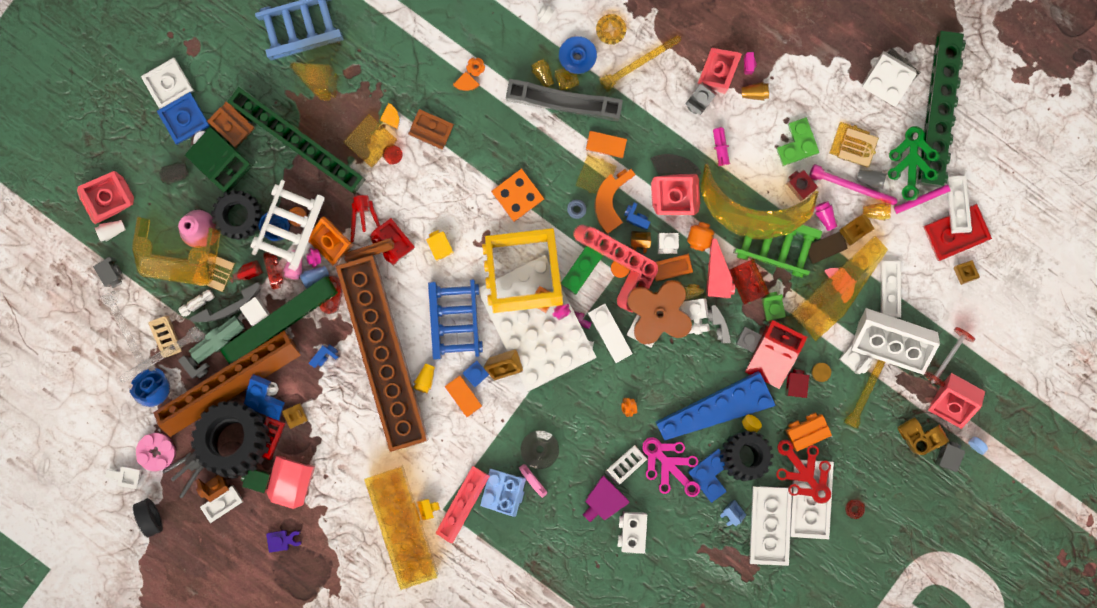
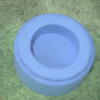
M972 437L968 442L981 455H984L988 450L987 445L978 437Z

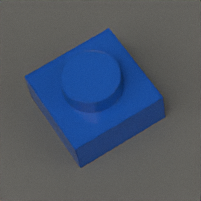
M475 361L463 372V375L474 387L489 376L488 372L478 361Z

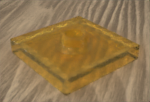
M368 114L346 138L344 143L373 168L398 140Z

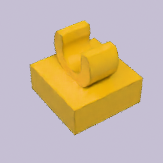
M429 499L417 501L422 520L434 518L432 512L440 510L438 502L430 503Z

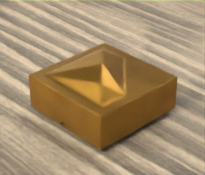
M973 260L953 267L961 285L980 278Z

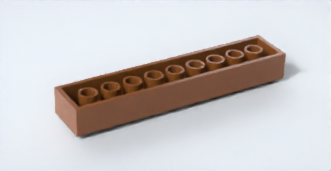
M372 255L336 266L389 451H396L428 441V435L376 257Z

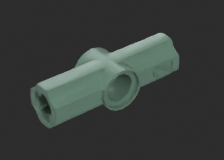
M236 316L232 317L222 326L216 327L205 335V339L189 350L190 355L200 364L214 352L220 351L221 348L230 343V340L245 330L243 323Z

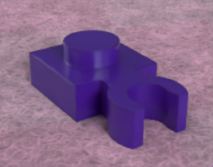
M287 530L266 533L269 553L288 550L289 544L293 546L301 545L302 541L296 542L294 540V535L301 534L300 531H294L290 535H287Z

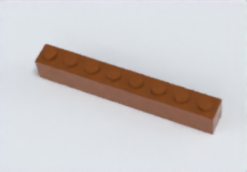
M285 331L276 335L153 412L158 426L167 435L173 436L200 419V415L204 411L208 412L210 406H218V403L223 401L227 402L248 389L249 381L253 374L265 378L301 356L295 342Z

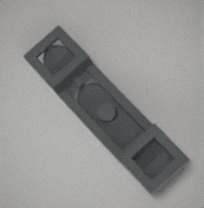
M257 282L241 291L243 299L214 314L210 309H206L189 319L191 322H212L234 315L241 311L240 307L258 295L263 285Z

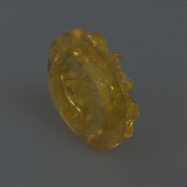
M607 14L599 19L596 25V34L599 40L605 44L615 45L625 37L626 24L620 16ZM609 22L613 28H619L614 31L613 37L610 35V32L605 31L608 29Z

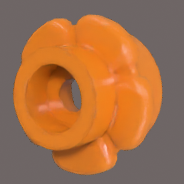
M480 58L469 59L466 66L467 72L471 73L472 76H479L485 71L483 60Z

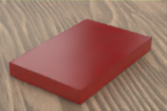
M978 204L970 206L971 232L951 233L950 215L923 226L937 261L992 239Z

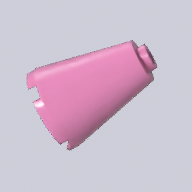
M203 210L188 212L179 222L181 239L187 245L194 248L210 245L217 235L216 225L212 222L213 216Z

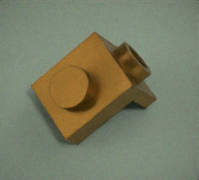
M862 214L839 231L850 246L873 231L874 227L866 215Z

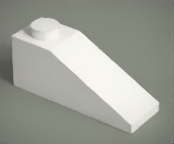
M605 304L588 313L615 363L632 354Z

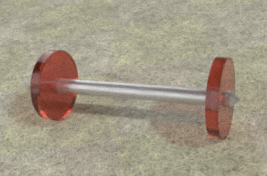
M955 327L954 332L960 338L936 374L924 373V376L932 384L935 383L940 387H944L945 383L939 379V376L964 339L974 343L976 339L968 333V330L965 331Z

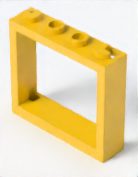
M554 228L485 236L486 243L482 244L483 255H487V260L484 261L485 272H489V277L485 279L486 288L490 289L491 292L490 295H487L488 306L492 305L493 313L563 305ZM548 242L553 292L497 299L492 248Z

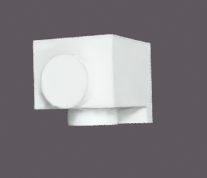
M659 233L658 254H677V249H679L678 233Z

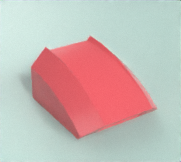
M116 171L80 185L77 188L79 198L94 224L106 220L133 205L134 196L124 177Z
M697 174L665 175L653 178L651 182L652 206L657 215H695L699 212L700 192Z
M276 456L267 489V496L270 501L292 509L302 506L305 502L315 466L292 461L283 456Z

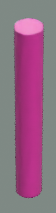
M948 184L919 196L914 201H907L895 206L894 210L896 214L950 192V187Z

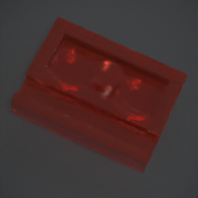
M754 258L729 269L744 305L770 294Z

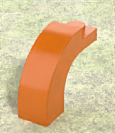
M626 169L622 170L616 175L618 178L616 180L610 174L597 191L595 214L599 225L606 235L623 223L615 212L612 201L615 191L636 175L632 169L629 171Z

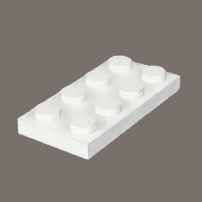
M800 460L807 468V460ZM815 461L814 479L818 484L821 472L819 464L822 461ZM828 461L831 464L826 485L831 490V498L828 502L819 504L811 496H792L790 537L829 539L834 462ZM823 463L821 465V468L823 470H827L828 465L826 463ZM794 466L793 472L800 473ZM793 480V484H797L800 488L812 489L807 482ZM793 486L792 493L796 494L798 492L797 487ZM820 490L818 492V496L823 498L825 496V492L823 490Z
M752 486L750 564L789 566L792 495L789 494L787 487Z

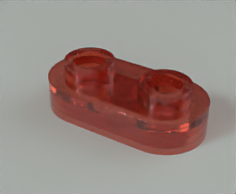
M265 252L263 257L272 290L279 289L284 281L281 272L278 273L277 265H279L278 257L272 253Z
M330 276L331 282L337 284L336 289L338 293L319 306L321 311L326 314H334L338 311L343 293L339 277ZM329 301L333 302L332 308H328L327 306Z

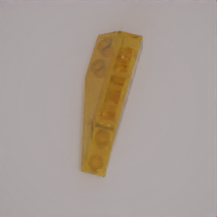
M876 236L871 238L790 312L792 317L814 341H817L846 314L888 251Z

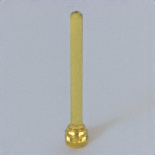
M677 35L613 75L605 74L599 78L602 86L606 91L614 88L616 81L681 41V37Z
M877 361L853 413L846 416L845 424L858 429L861 423L859 416L886 362Z

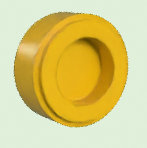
M748 414L742 420L744 428L749 432L754 431L757 433L762 428L760 420L753 415Z

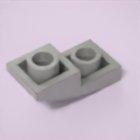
M715 305L710 306V310H708L709 318L707 319L708 322L711 321V325L719 324V328L716 329L717 339L721 340V343H731L729 331L721 312Z

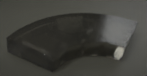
M661 154L650 158L659 176L663 174H697L699 176L702 174L693 162L678 155Z

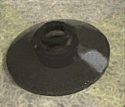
M546 431L531 432L524 438L521 444L522 458L532 468H548L558 458V442L552 434ZM538 446H542L544 448L542 453H538L536 451V448Z

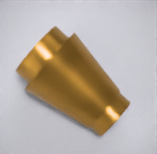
M764 82L742 87V98L761 101L769 99V83L764 84Z

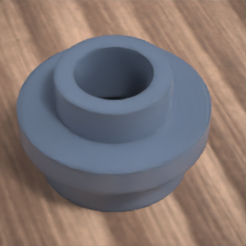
M581 200L571 201L567 207L568 214L574 219L582 218L586 213L585 203ZM575 206L580 207L581 210L579 213H575L573 211V208Z

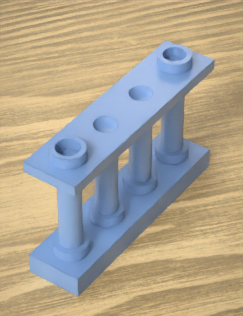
M299 0L275 8L264 7L259 10L260 12L255 13L259 21L264 20L271 43L270 49L265 50L268 59L271 61L344 40L341 31L333 28L326 3L331 0ZM317 4L320 6L326 27L325 33L319 35L315 33L308 7ZM301 9L308 34L307 38L302 40L296 37L290 12ZM281 14L289 37L288 44L284 45L278 43L271 17Z

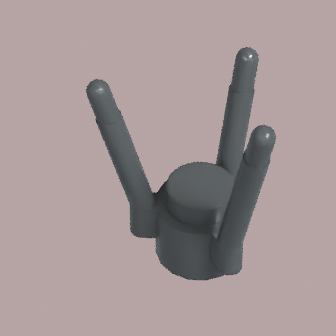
M191 452L162 471L166 473L185 462V466L171 478L172 481H175L187 469L191 471L196 470L179 496L180 498L184 497L199 472L205 468L198 463L199 460Z

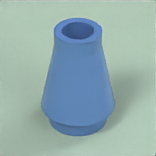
M325 265L304 271V274L299 275L306 289L320 279L330 276Z

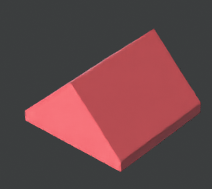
M711 48L698 84L703 82L711 89L725 94L729 89L742 54Z

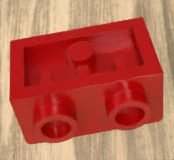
M392 218L376 228L370 235L372 244L388 238L394 241V248L383 252L385 260L393 266L415 248Z

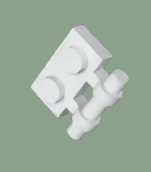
M707 300L684 301L679 309L685 312L691 320H694V325L689 334L695 333L698 335L709 331V324H702V318H709Z

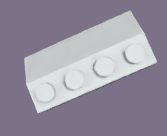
M866 308L858 323L851 349L852 351L924 375L940 342L938 332Z

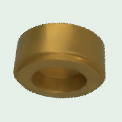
M817 363L812 367L811 375L814 380L825 382L831 376V368L825 363Z

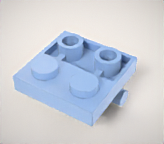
M490 469L488 474L490 477L486 482L480 506L516 517L519 503H522L523 488L526 478Z

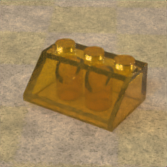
M290 63V67L320 100L330 101L331 98H336L338 75L330 65Z

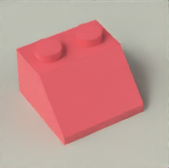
M951 373L941 384L928 411L962 429L982 407L985 391Z

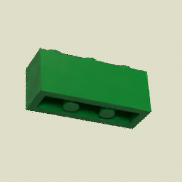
M586 246L562 280L561 285L576 295L603 255Z

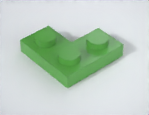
M807 117L789 123L788 127L794 142L776 148L782 166L820 153Z

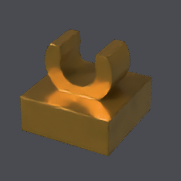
M631 231V246L633 250L636 251L637 247H643V253H646L647 248H650L651 232Z
M301 403L282 411L290 429L309 421Z

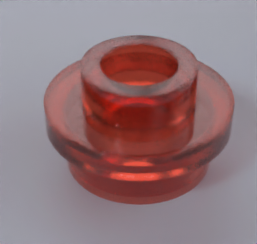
M853 499L846 504L845 511L850 518L858 519L863 516L865 506L861 501ZM856 505L858 507L857 512H852V507Z

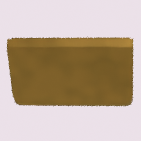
M516 349L490 357L484 365V369L494 381L523 371Z

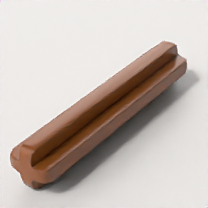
M388 238L346 252L344 260L348 263L392 250L394 248V241Z

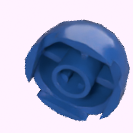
M154 368L156 371H150L149 369L142 371L131 382L133 386L131 389L129 388V392L134 400L142 406H158L165 401L170 393V383L163 371L158 368Z

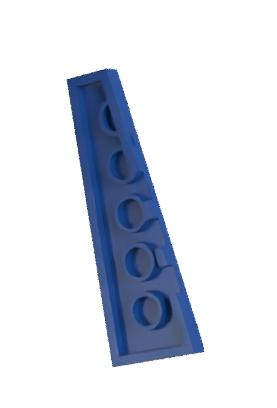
M758 371L656 421V424L664 440H668L776 405L761 373Z

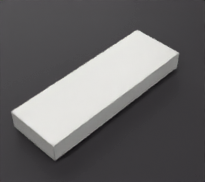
M966 175L948 176L946 185L948 184L951 190L947 193L951 233L971 232L972 225Z
M881 260V313L894 318H901V260Z

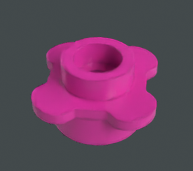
M310 248L308 250L309 253H306L308 264H312V267L315 268L317 264H321V258L318 249L313 250Z
M569 304L555 307L553 309L555 312L552 313L553 317H556L559 321L571 313Z

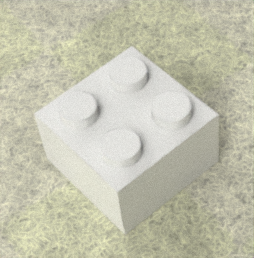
M883 51L862 83V88L896 107L915 78L917 71Z

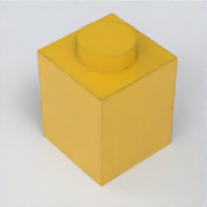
M437 230L429 234L430 238L426 239L436 261L454 253L444 231L439 232Z

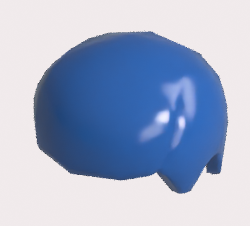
M267 213L260 218L258 225L260 231L262 229ZM272 213L269 224L290 231L289 220ZM265 231L264 237L268 240L280 241L284 239Z

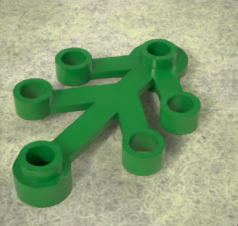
M917 126L910 127L905 133V140L889 153L891 160L899 161L902 158V153L910 147V153L895 168L888 171L890 179L898 180L901 177V172L909 166L908 185L902 190L903 198L908 201H914L919 196V190L916 188L917 165L925 173L928 180L934 181L939 175L938 171L932 169L918 154L919 146L926 153L928 160L934 162L940 157L939 152L932 149L925 142L924 131ZM918 133V138L914 140L913 135ZM898 152V157L894 159L893 154ZM935 152V158L931 159V153ZM896 171L897 176L893 178L892 173ZM934 171V177L930 178L929 173ZM914 190V196L910 197L909 192Z

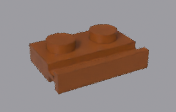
M227 101L207 121L235 148L255 129Z
M419 109L408 135L444 150L454 124Z

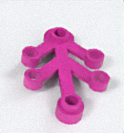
M654 437L647 438L642 445L644 453L648 455L646 477L649 480H654L657 477V471L655 470V459L657 457L661 461V483L659 485L661 493L667 494L670 492V471L683 484L684 491L688 496H697L700 492L698 483L689 481L675 466L688 465L689 467H696L698 464L697 457L693 455L689 457H666L662 451L682 453L685 450V445L682 442L674 444L660 443ZM649 444H655V449L649 450ZM677 444L682 445L681 451L675 449ZM690 458H695L696 462L694 465L689 464ZM651 470L655 472V476L652 478L648 477V472ZM664 484L668 485V490L662 491L661 486ZM690 485L695 486V490L693 492H689L688 487Z

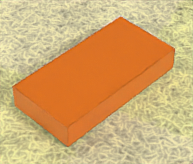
M590 131L586 150L623 158L627 139Z
M689 254L655 262L658 266L655 282L693 273Z
M461 375L444 386L466 417L482 407Z

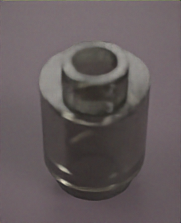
M179 161L161 167L162 171L159 172L162 182H166L167 185L185 180V177L189 176L185 162L180 163Z

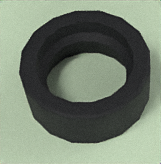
M147 498L133 504L132 509L135 521L144 536L148 538L163 531L161 516L152 500Z

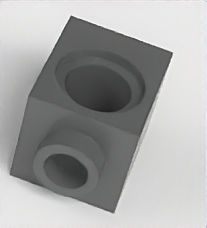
M950 441L949 444L941 446L935 464L958 472L966 451L960 449L961 445Z

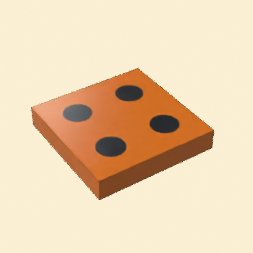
M522 169L491 191L513 222L544 200Z

